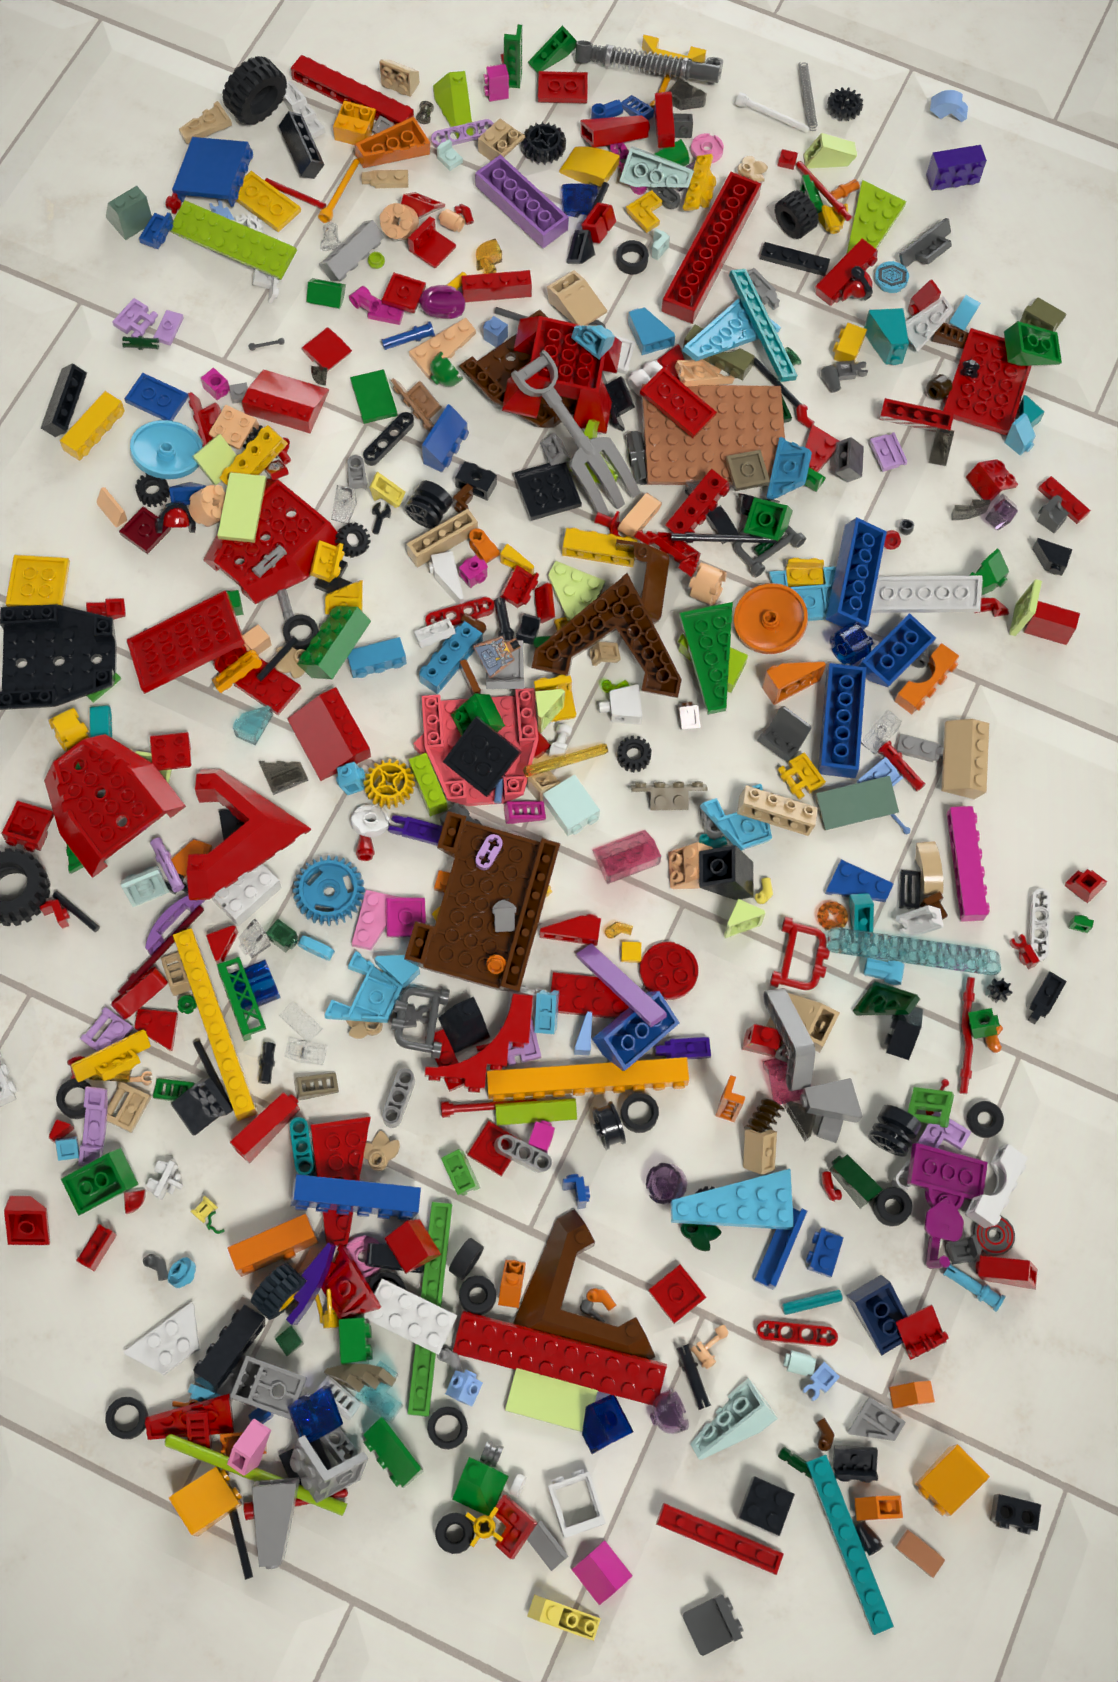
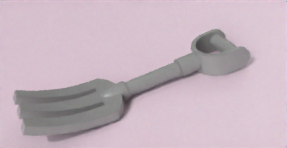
M541 351L540 357L517 372L515 370L511 373L514 382L524 394L531 397L542 396L575 440L578 449L574 453L569 467L586 492L596 513L600 512L610 516L602 495L584 464L586 462L600 481L614 508L619 509L625 505L616 481L600 454L601 451L616 471L629 497L634 498L640 494L634 477L611 438L598 437L590 440L588 436L584 435L562 403V398L554 388L558 378V369L546 351ZM547 367L550 373V382L547 388L534 389L525 382L538 371Z

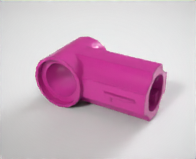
M361 286L349 295L351 303L357 309L362 307L375 314L380 311L382 305L380 299L371 295L365 286Z

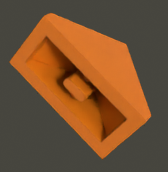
M931 1381L911 1382L889 1387L893 1409L935 1403Z

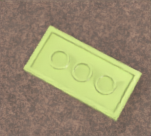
M230 472L217 535L218 539L255 543L267 480L266 476Z
M516 1368L505 1411L587 1433L598 1390Z

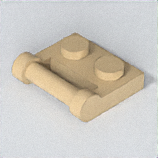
M119 1081L118 1089L107 1108V1122L132 1133L152 1097ZM124 1093H129L116 1118L113 1117L112 1114Z

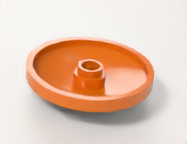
M763 584L749 590L739 600L734 612V626L739 639L749 649L762 654H777L789 650L801 640L808 625V613L803 599L796 591L782 584Z

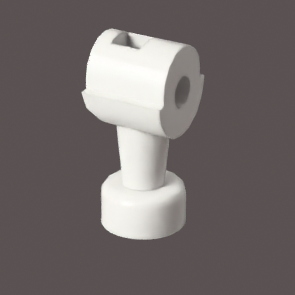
M558 724L556 730L558 738L551 745L549 757L564 760L568 744H565L566 737L571 735L572 728L566 724Z

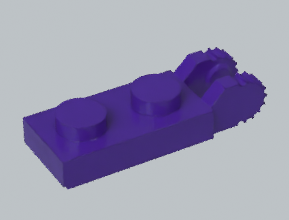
M392 815L391 820L404 825V827L389 826L388 832L438 846L443 826L411 817L406 818Z

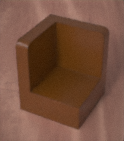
M940 891L923 899L920 904L921 908L928 905L939 908L942 920L948 916L941 904L944 897Z

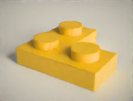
M651 190L626 206L625 211L648 233L660 225V220L652 211L662 206V200Z

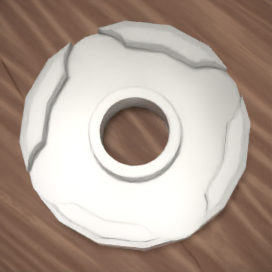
M369 804L358 807L351 817V824L356 833L366 837H376L386 832L390 824V818L384 808H378L376 805ZM367 819H374L375 821H374V822H368V821H366V820H367Z

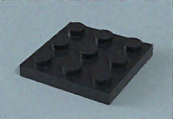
M566 462L552 466L550 463L514 473V478L530 521L582 507V502Z
M477 716L449 752L443 763L483 795L489 797L522 751Z

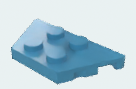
M779 437L766 496L767 499H776L805 485L812 455L808 448L800 447L797 443H791L786 441L785 438Z

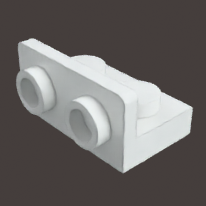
M449 618L414 631L421 648L430 646L440 640L448 639L456 634Z

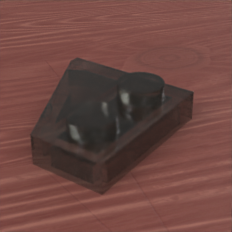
M259 761V765L273 795L308 781L301 762L286 763L284 761H276V763H266L265 761Z

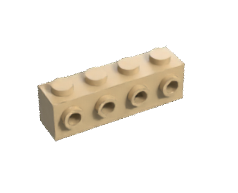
M466 509L408 542L407 554L418 568L430 561L431 555L444 553L467 540L470 532L478 528V521L469 509Z
M746 785L739 796L737 814L809 836L816 826L817 807Z

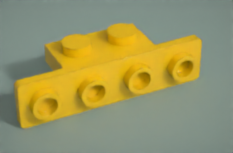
M712 154L699 155L696 158L693 169L694 173L683 205L684 211L697 210L700 204L703 208L710 205V201L713 198V190L716 186V178L710 170L713 160Z
M140 1030L71 1064L76 1080L81 1082L97 1074L105 1081L115 1078L117 1074L123 1071L133 1069L135 1065L141 1063L137 1054L151 1047L146 1031Z

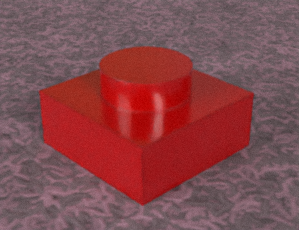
M782 149L778 166L794 170L798 153Z

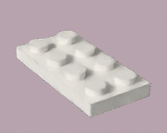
M381 1279L374 1295L382 1307L365 1313L363 1318L439 1355L457 1315Z

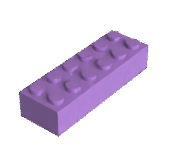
M501 154L475 172L476 187L542 248H545L568 231L569 217Z

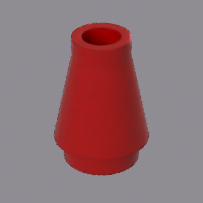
M359 834L356 855L361 861L372 860L375 854L371 837Z

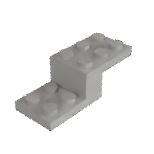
M246 1355L241 1358L217 1393L220 1395L230 1393V1399L291 1420L307 1378ZM195 1381L194 1385L207 1389ZM277 1385L284 1387L285 1391L281 1397L273 1395V1388Z

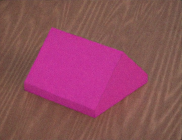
M605 1540L571 1569L598 1605H601L632 1577V1574Z

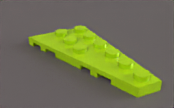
M862 180L847 253L862 238L877 249L904 209L907 201Z

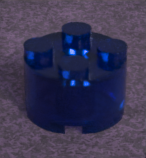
M858 622L850 623L830 636V644L833 642L834 646L832 652L844 665L848 663L852 666L865 658L871 652V646L874 644L873 639L865 633Z

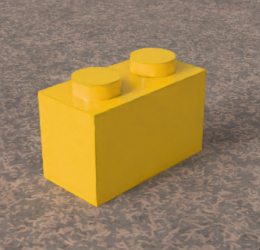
M847 322L845 329L842 328L838 337L840 342H836L834 345V360L839 362L854 360L855 363L867 329Z

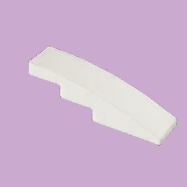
M288 81L283 101L290 112L302 114L313 139L326 133L324 126L316 118L315 112L307 104L305 96L292 81Z

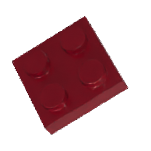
M143 506L120 529L119 533L148 554L170 532L171 527L163 525L162 533H156L155 520L159 517Z

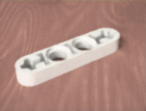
M1043 888L1034 891L1030 902L1029 944L1034 952L1038 949V944H1041L1039 951L1043 954L1039 957L1036 953L1040 960L1039 962L1044 961L1049 953L1050 894ZM1041 894V897L1045 899L1041 902V906L1037 907L1040 899L1036 897ZM1035 912H1042L1045 919L1043 921L1036 919ZM1041 930L1044 933V938L1038 939L1035 937L1034 931Z

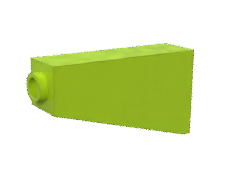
M682 633L678 640V644H680L679 652L692 662L685 635ZM731 647L728 675V692L732 693L748 659L747 654Z

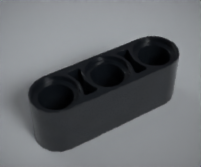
M367 1243L366 1266L403 1271L388 1245ZM424 1265L416 1268L411 1272L423 1273Z

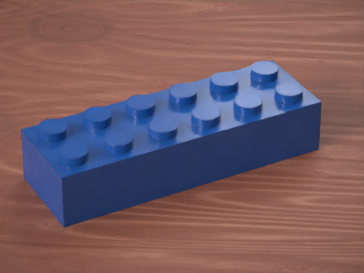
M857 517L844 527L826 615L827 621L854 633H858L869 625L887 531Z
M833 663L828 665L825 679L818 771L821 775L854 779L857 776L860 763L866 667Z
M296 1174L293 1181L290 1206H295V1210L307 1211V1208H316V1212L328 1213V1210H335L336 1214L349 1215V1212H355L360 1217H369V1214L378 1215L377 1218L390 1219V1216L398 1217L400 1221H407L419 1213L421 1187Z

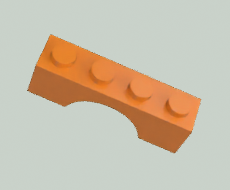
M941 643L929 658L928 666L930 667L932 677L922 683L908 681L897 694L894 702L910 714H913L916 710L920 711L926 703L924 700L927 697L931 698L937 689L935 687L938 684L942 685L946 681L947 673L949 671L952 673L957 668L959 655Z

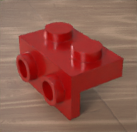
M515 566L500 597L505 598L507 602L516 608L526 605L531 598V591L538 584L539 574L536 572L532 575L520 566Z

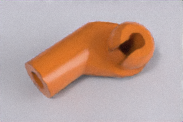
M1001 1025L996 1027L998 1035L1003 1030ZM998 1035L985 1037L987 1047L993 1053L1000 1052L1002 1048Z

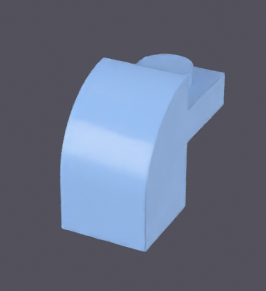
M945 90L931 98L930 111L940 119L951 113L963 122L967 119L968 106L962 101V93L955 90Z

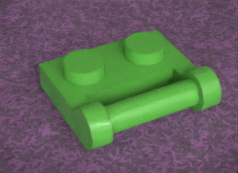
M914 1087L908 1113L922 1123L937 1124L940 1127L947 1128L954 1094L950 1091ZM917 1109L941 1112V1116L916 1114Z

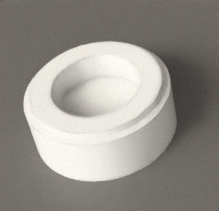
M518 1474L515 1477L510 1489L511 1495L515 1497L520 1495L526 1482L525 1476Z

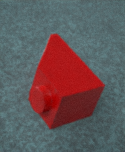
M932 279L911 298L908 309L912 316H915L940 298L941 291Z

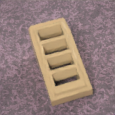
M179 952L161 957L173 996L191 991L192 989ZM175 961H178V963H176V964H173V965H170V966L167 965V964L173 963V962H175Z

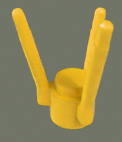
M327 1289L326 1311L323 1312L319 1294L315 1298L320 1323H323V1328L339 1327L340 1319L335 1311L332 1310L331 1290Z

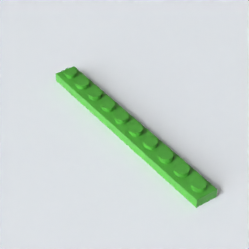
M432 1202L428 1233L441 1255L425 1264L421 1298L441 1307L453 1205L450 1203ZM417 1344L415 1345L408 1415L429 1417L436 1353Z

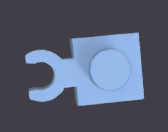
M220 199L216 207L210 203L212 212L230 220H235L228 207L223 208Z
M823 1362L810 1377L814 1383L805 1386L802 1392L806 1393L808 1389H812L814 1396L811 1398V1401H815L819 1397V1390L821 1389L826 1393L840 1376Z

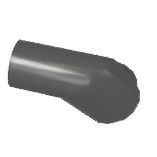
M154 1254L145 1256L143 1258L144 1266L156 1270L159 1281L167 1280L168 1271L165 1260Z

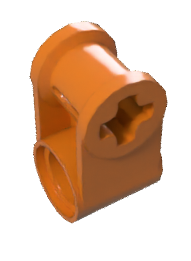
M475 528L470 532L469 546L480 560L483 559L487 564L500 556L498 548L482 529Z

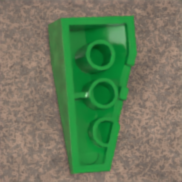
M997 548L981 563L982 566L977 570L976 574L972 572L969 575L982 576V595L993 591L998 586L1001 588L1008 579L1006 577L1009 569L1001 551Z

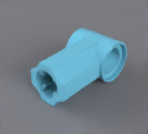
M867 958L864 975L883 979L891 985H901L905 964L899 961L885 962Z

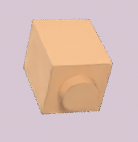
M259 624L243 635L246 643L244 646L247 651L255 650L258 655L272 645L270 637Z

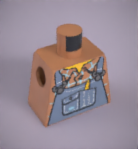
M503 636L473 646L490 678L515 660L512 652L521 648L516 638L505 642Z

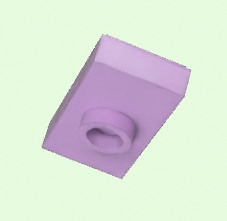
M166 310L153 338H159L160 343L171 346L184 319L183 314Z

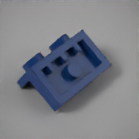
M821 1228L819 1232L815 1231L812 1243L815 1245L813 1252L809 1251L806 1258V1263L809 1264L807 1270L831 1278L844 1237L825 1231V1228Z

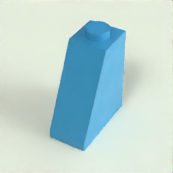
M645 307L628 312V324L641 355L674 346V332Z

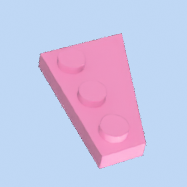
M366 890L352 947L372 950L386 927L385 899L402 897Z

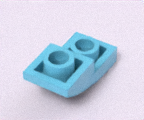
M966 295L949 324L964 331L981 303Z

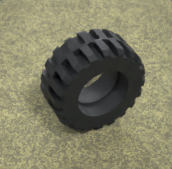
M262 56L251 57L248 61H244L239 67H236L233 74H230L228 77V81L224 85L225 89L222 92L223 103L243 124L251 125L257 124L259 121L262 122L267 116L272 115V112L283 101V96H285L287 89L286 77L270 59Z
M5 848V852L0 851V880L14 873L23 874L27 877L26 888L20 896L10 901H0V923L3 926H11V923L18 926L22 924L21 921H31L33 915L38 916L41 913L39 909L46 902L45 898L50 897V890L48 889L50 881L47 878L46 871L29 852L24 853L21 849H15L14 852L12 848Z

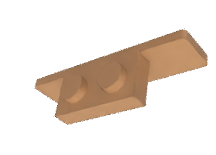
M392 378L393 389L399 395H403L404 398L402 400L404 403L414 409L413 414L419 420L422 419L424 421L422 425L430 432L434 427L430 419L442 406L421 381L407 392L399 381Z

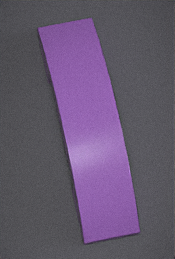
M187 895L171 905L159 917L151 929L145 946L147 952L152 955L164 943L161 935L186 909L192 913L205 900H189Z

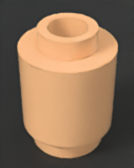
M449 209L442 211L439 215L440 225L454 232H460L463 229L465 219L461 215Z

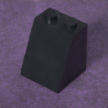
M736 845L699 851V887L733 900L754 898L753 861Z

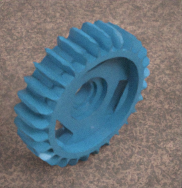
M330 855L327 856V860L320 856V862L313 859V865L306 863L307 870L300 869L302 875H296L298 881H294L296 888L293 889L295 894L293 898L297 902V908H301L300 913L302 915L306 913L307 920L312 917L314 924L319 919L321 926L324 921H327L328 926H331V921L338 925L339 919L345 923V916L352 919L351 911L358 912L356 906H362L359 900L364 899V895L361 893L365 892V888L362 887L364 880L361 879V873H357V867L352 868L351 862L346 864L345 858L338 862V856L331 860ZM322 872L310 886L307 884L315 874ZM348 876L351 879L354 888L353 892H347L343 877ZM333 888L335 890L334 895L331 897L325 896V889ZM315 906L333 908L334 911L322 912L316 910Z

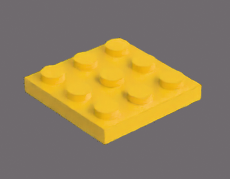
M14 555L6 606L51 604L63 606L70 566L69 558Z

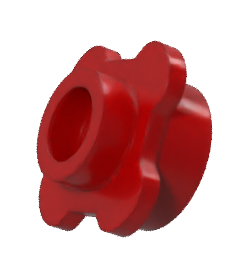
M173 193L172 196H168L166 199V208L171 210L172 214H176L182 202L178 199L177 193Z

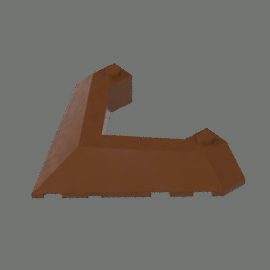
M628 573L573 617L547 641L536 648L534 652L532 669L569 676L573 658L617 630L645 672L641 691L678 698L682 679Z
M575 1209L557 1218L513 1324L650 1360L655 1358L649 1340L637 1317L617 1327L561 1310L576 1256L595 1246V1240Z

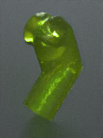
M606 679L601 685L602 690L609 694L611 690L628 687L629 683L624 680L615 685Z

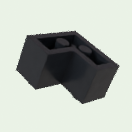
M915 1006L909 1015H892L890 1025L892 1032L891 1034L887 1033L884 1045H887L886 1053L906 1060L910 1059L922 1028V1008Z

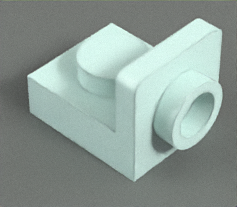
M450 139L442 142L437 147V159L449 171L463 163V158L452 148V141Z
M656 228L653 236L654 243L651 249L652 258L658 261L669 248L670 236Z

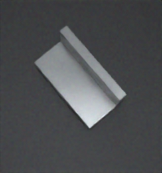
M542 1521L537 1523L527 1541L552 1571L569 1556Z

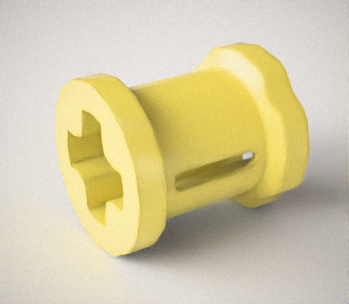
M206 1196L202 1198L203 1201L195 1210L192 1209L190 1211L202 1223H205L206 1217L218 1208Z

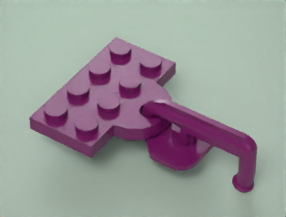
M913 1143L907 1184L925 1188V1198L931 1207L926 1212L925 1231L930 1235L926 1266L929 1269L947 1268L950 1265L949 1258L941 1256L938 1259L940 1240L953 1242L961 1238L964 1220L958 1209L962 1206L964 1199L972 1201L974 1197L984 1194L988 1162Z

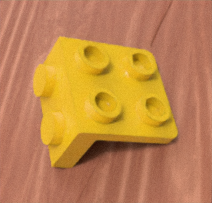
M558 675L555 678H540L534 681V693L535 691L563 689L565 691L564 707L551 722L569 720L576 717L571 675Z

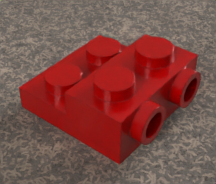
M17 801L1 834L4 840H6L5 842L10 846L16 847L19 844L30 852H34L35 849L41 851L48 836L47 830L54 817V813L44 808Z

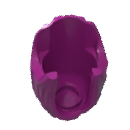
M448 285L431 286L424 290L419 299L422 310L435 318H457L462 316L465 310V299L462 293Z

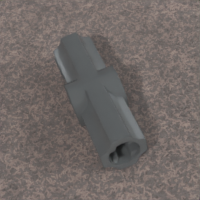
M631 431L626 436L630 466L633 467L636 484L646 485L645 446L642 433Z

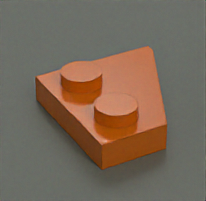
M193 839L171 859L177 873L187 878L188 854H208L213 848L212 845Z

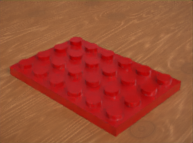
M970 328L952 382L953 388L948 394L943 411L954 413L953 419L1008 435L1015 420L1032 365L1020 366L1009 363L1007 360L1005 338ZM974 360L980 365L976 378L961 375L960 371L964 367V361Z
M226 590L127 639L138 681L144 694L246 644Z

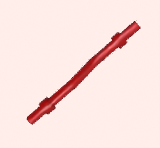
M967 977L966 990L963 992L962 998L964 1006L961 1026L965 1042L963 1068L960 1069L959 1076L961 1078L960 1094L968 1093L969 1079L972 1078L973 1041L968 1012H971L972 1002L975 999V993H973L975 978Z

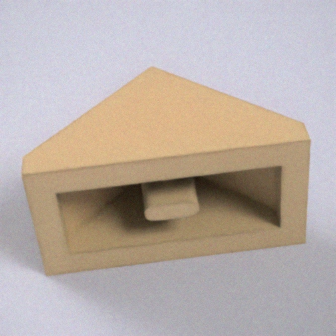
M551 771L530 776L528 778V790L538 801H543V793L561 782Z

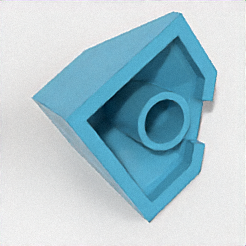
M579 325L574 327L571 338L596 358L600 359L612 347L615 336L602 325Z

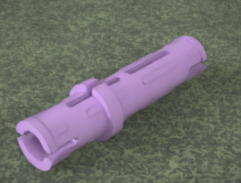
M161 838L153 839L150 845L156 854V861L161 864L174 892L181 891L185 886L173 865L170 852L166 850Z

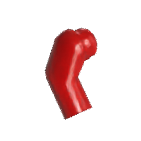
M459 204V206L454 207L455 213L464 216L466 225L474 223L468 206Z
M800 404L796 408V419L811 429L812 424L814 425L815 422L807 417L808 407L805 404Z
M823 1172L821 1174L823 1188L829 1200L834 1202L835 1200H841L842 1192L840 1189L834 1190L831 1172Z

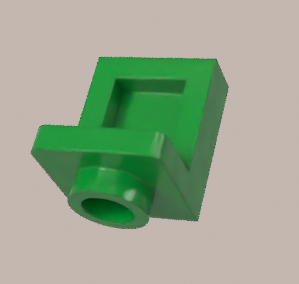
M809 467L805 486L817 492L826 477Z

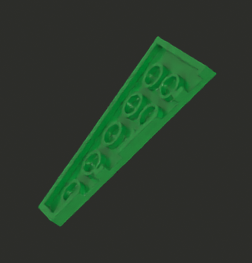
M733 602L679 613L707 715L726 711Z

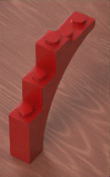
M512 995L510 1009L503 1027L493 1041L482 1051L457 1064L425 1067L424 1077H428L429 1081L438 1082L441 1078L449 1079L448 1082L460 1083L461 1080H464V1088H467L468 1092L480 1093V1090H484L487 1066H490V1070L506 1068L509 1044H512L513 1048H524V1045L529 1044L533 995Z

